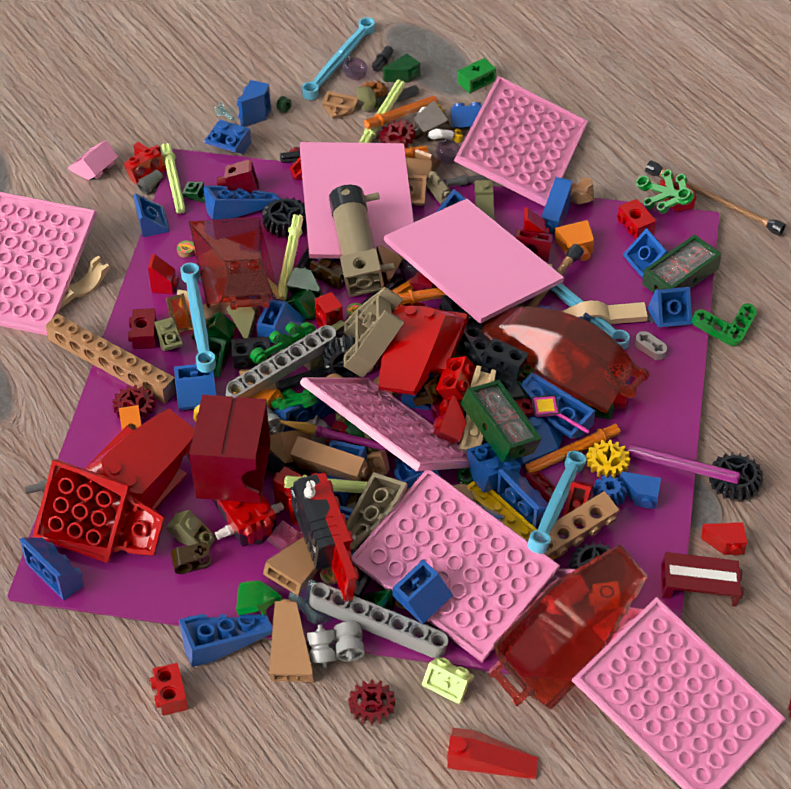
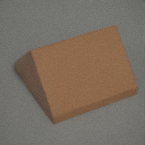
M299 430L270 435V450L285 463L294 462L290 453L297 437L312 441L311 435Z

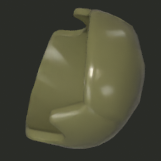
M368 86L357 87L358 99L365 103L362 108L365 109V112H370L376 104L374 91Z

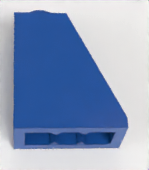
M555 177L541 217L545 220V228H549L550 233L555 234V229L561 227L570 209L573 184L571 180Z

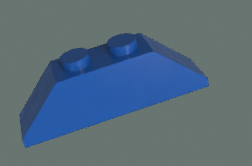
M534 415L528 418L542 437V440L534 454L516 459L520 465H525L559 449L564 434L555 429L545 416L535 417Z

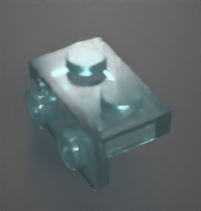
M315 579L310 580L307 587L298 596L290 592L288 598L297 603L298 609L306 615L310 622L318 624L332 620V616L317 611L310 606L311 587L318 583Z

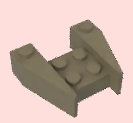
M384 287L356 309L344 322V334L347 336L351 334L355 337V344L344 355L345 368L362 378L367 372L370 373L373 370L377 360L404 324L403 320L392 314L394 309L403 301L402 297Z

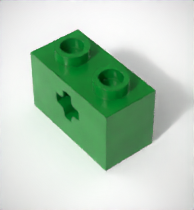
M485 58L458 70V84L469 94L496 81V67Z

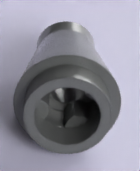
M155 170L139 179L137 186L142 193H151L163 176L158 170Z

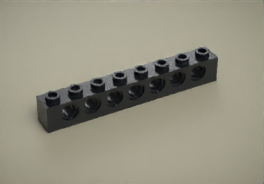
M442 296L439 309L468 314L449 296ZM468 314L469 319L459 342L461 349L475 367L477 365L481 366L480 371L490 374L491 369L481 365L484 351L492 340L482 323H479ZM498 372L495 373L494 381L500 380L514 400L524 399V393L515 380Z

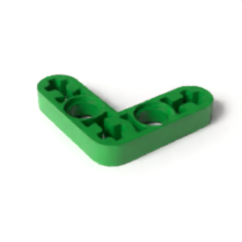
M745 303L739 309L732 324H729L713 314L699 309L694 313L692 323L697 328L722 342L736 347L744 338L756 316L757 310L752 304ZM746 311L749 312L747 317L744 316ZM736 322L743 323L745 327H739ZM713 325H718L722 331H717ZM734 332L738 333L735 339L732 337Z

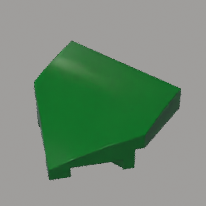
M261 581L239 583L236 611L239 616L259 610L262 615H265L266 609L270 605L274 604L275 601L283 600V598Z

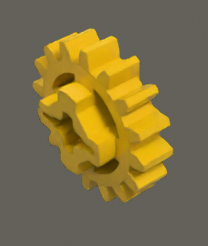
M601 440L600 445L595 442L593 447H589L586 457L587 467H591V473L597 472V477L604 475L608 478V476L612 475L615 478L616 474L620 476L621 471H627L630 462L629 452L625 451V446L619 447V442L612 444L611 440L608 443Z

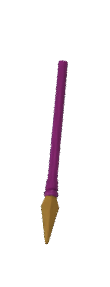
M280 420V423L306 434L333 438L390 452L374 440L334 431L321 425L316 426L307 422Z

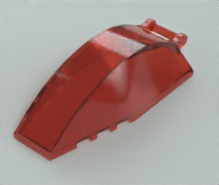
M542 307L510 308L492 317L481 329V332L491 340L496 338L529 353L526 366L529 364L534 368L536 375L604 413L609 411L618 393L628 398H634L642 382L650 377L649 371L637 366L621 345L609 334L582 318L562 311ZM632 376L636 378L631 385L626 384Z
M619 544L550 584L493 643L499 661L487 674L498 681L513 699L512 703L515 706H519L530 696L547 708L553 709L576 685L572 679L610 643L614 634L620 629L619 624L623 617L628 614L631 602L639 594L648 575L625 548ZM503 668L507 670L523 689L520 693L501 673Z

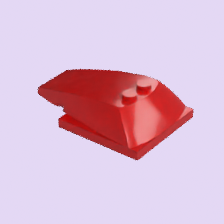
M398 305L392 314L403 320L404 324L375 363L376 365H381L379 390L416 395L427 381L430 372L442 374L443 370H446L447 358H453L469 319L468 314L425 306Z
M167 409L134 431L126 426L84 469L130 484L129 494L156 510L187 477V473L180 469L181 460L191 448L195 429L171 409Z
M54 459L51 463L32 537L44 538L49 543L51 542L57 546L105 563L110 562L112 553L119 550L131 554L153 556L157 550L165 516L130 495V484Z

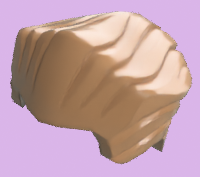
M583 177L579 183L572 184L571 203L582 204L594 201V187L591 178Z

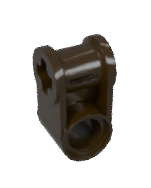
M203 542L185 547H177L171 551L172 564L176 574H186L191 571L206 569L212 563L210 548Z

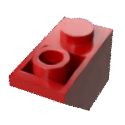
M450 396L444 399L440 405L439 410H441V413L433 424V428H435L433 435L455 444L461 441L467 422L456 397Z

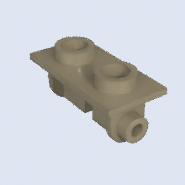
M431 171L429 173V180L426 181V186L439 204H442L450 195L451 190L437 172Z

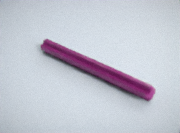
M627 444L625 451H628L629 456L735 484L740 480V473L632 444Z

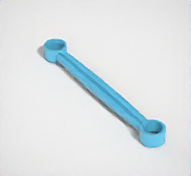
M370 17L360 19L359 29L335 53L312 82H306L302 85V96L304 99L314 100L318 98L319 88L344 62L365 35L375 32L374 19Z
M186 263L181 267V277L187 283L190 314L199 352L196 355V365L200 372L207 373L215 369L216 361L215 355L209 350L204 309L197 283L200 278L199 266L195 263ZM205 360H209V361H210V362H208V363H201L202 361H205Z
M562 283L550 289L569 307L584 302ZM591 317L590 323L610 339L612 349L624 351L628 348L629 334L626 331L615 330L603 318ZM620 338V339H623V340H625V341H624V342H617V341H615V339Z
M569 451L567 453L564 463L566 469L551 496L538 530L532 531L527 546L534 553L543 554L548 550L551 541L549 534L567 499L571 482L575 479L576 473L583 470L586 462V456L579 451Z

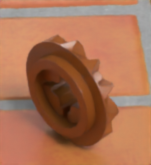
M366 81L362 85L372 88L376 98L387 94L385 83H380V81Z

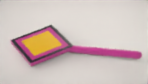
M556 395L531 397L535 417L557 415L585 433H589L588 429L559 412Z

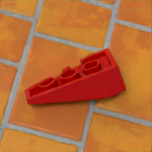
M452 728L447 755V769L536 779L538 757L478 731Z

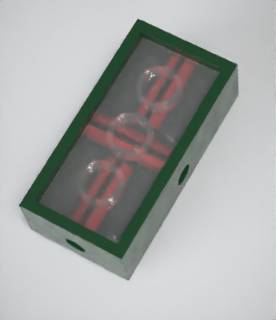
M694 234L645 268L642 285L653 293L655 290L683 287H690L691 289L719 269L722 253Z
M500 380L467 389L460 404L502 463L534 454L542 437Z

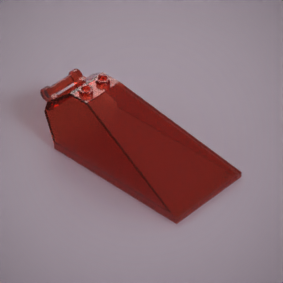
M259 217L189 221V229L197 265L199 266L207 308H210V304L228 302L231 310L257 306L269 308V300H280Z

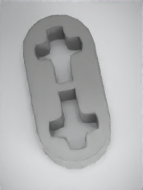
M645 331L639 332L636 335L635 345L642 352L655 360H662L666 357L667 346L665 343Z

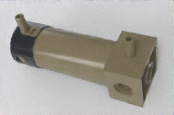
M353 184L339 186L329 194L331 213L341 253L340 260L349 297L380 291L384 288L381 273L395 270L394 263L379 264L368 218L366 202L379 200V193L364 195L363 189Z

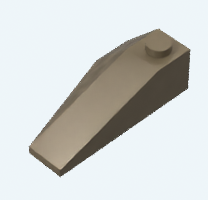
M373 472L346 522L347 530H350L353 536V543L350 545L352 551L362 543L399 503L408 486L407 483Z

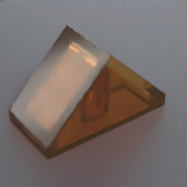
M184 293L165 298L168 317L173 318L178 333L193 330Z

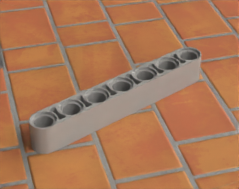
M329 325L322 326L230 381L227 385L225 396L250 398L323 353L325 345H329L330 340H335V329Z
M316 583L311 587L309 603L313 609L344 622H357L361 625V629L429 657L440 658L445 654L448 637L442 631L424 624L422 625L420 622L356 596H353V600L344 602L339 589L324 583Z

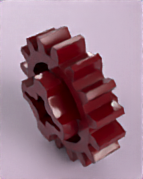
M402 119L399 122L393 120V123H387V127H382L383 131H379L381 143H404L405 148H408L407 144H412V139L416 138L415 128L408 120L404 122Z
M128 385L126 387L127 390L119 389L120 394L115 393V399H112L114 413L117 414L118 418H120L119 408L136 405L139 406L140 417L147 419V413H153L152 408H155L154 395L151 394L150 389L145 390L144 386L137 388V385L130 388Z
M371 679L370 684L362 681L361 687L356 684L355 691H350V698H348L350 714L354 713L355 720L361 718L362 724H365L366 721H370V726H373L374 721L382 724V718L389 720V713H394V706H396L394 691H390L389 685L383 687L381 680L377 684H374L373 679Z

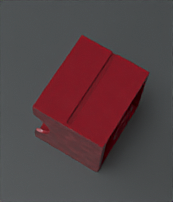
M202 394L189 453L196 498L260 503L271 446L267 399L233 398L231 396Z

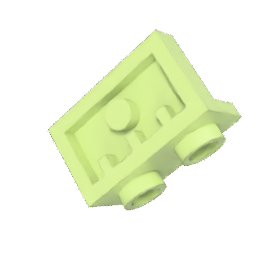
M437 657L429 662L422 686L460 704L463 701L469 683L474 679V675L469 673V670L451 664L446 658Z

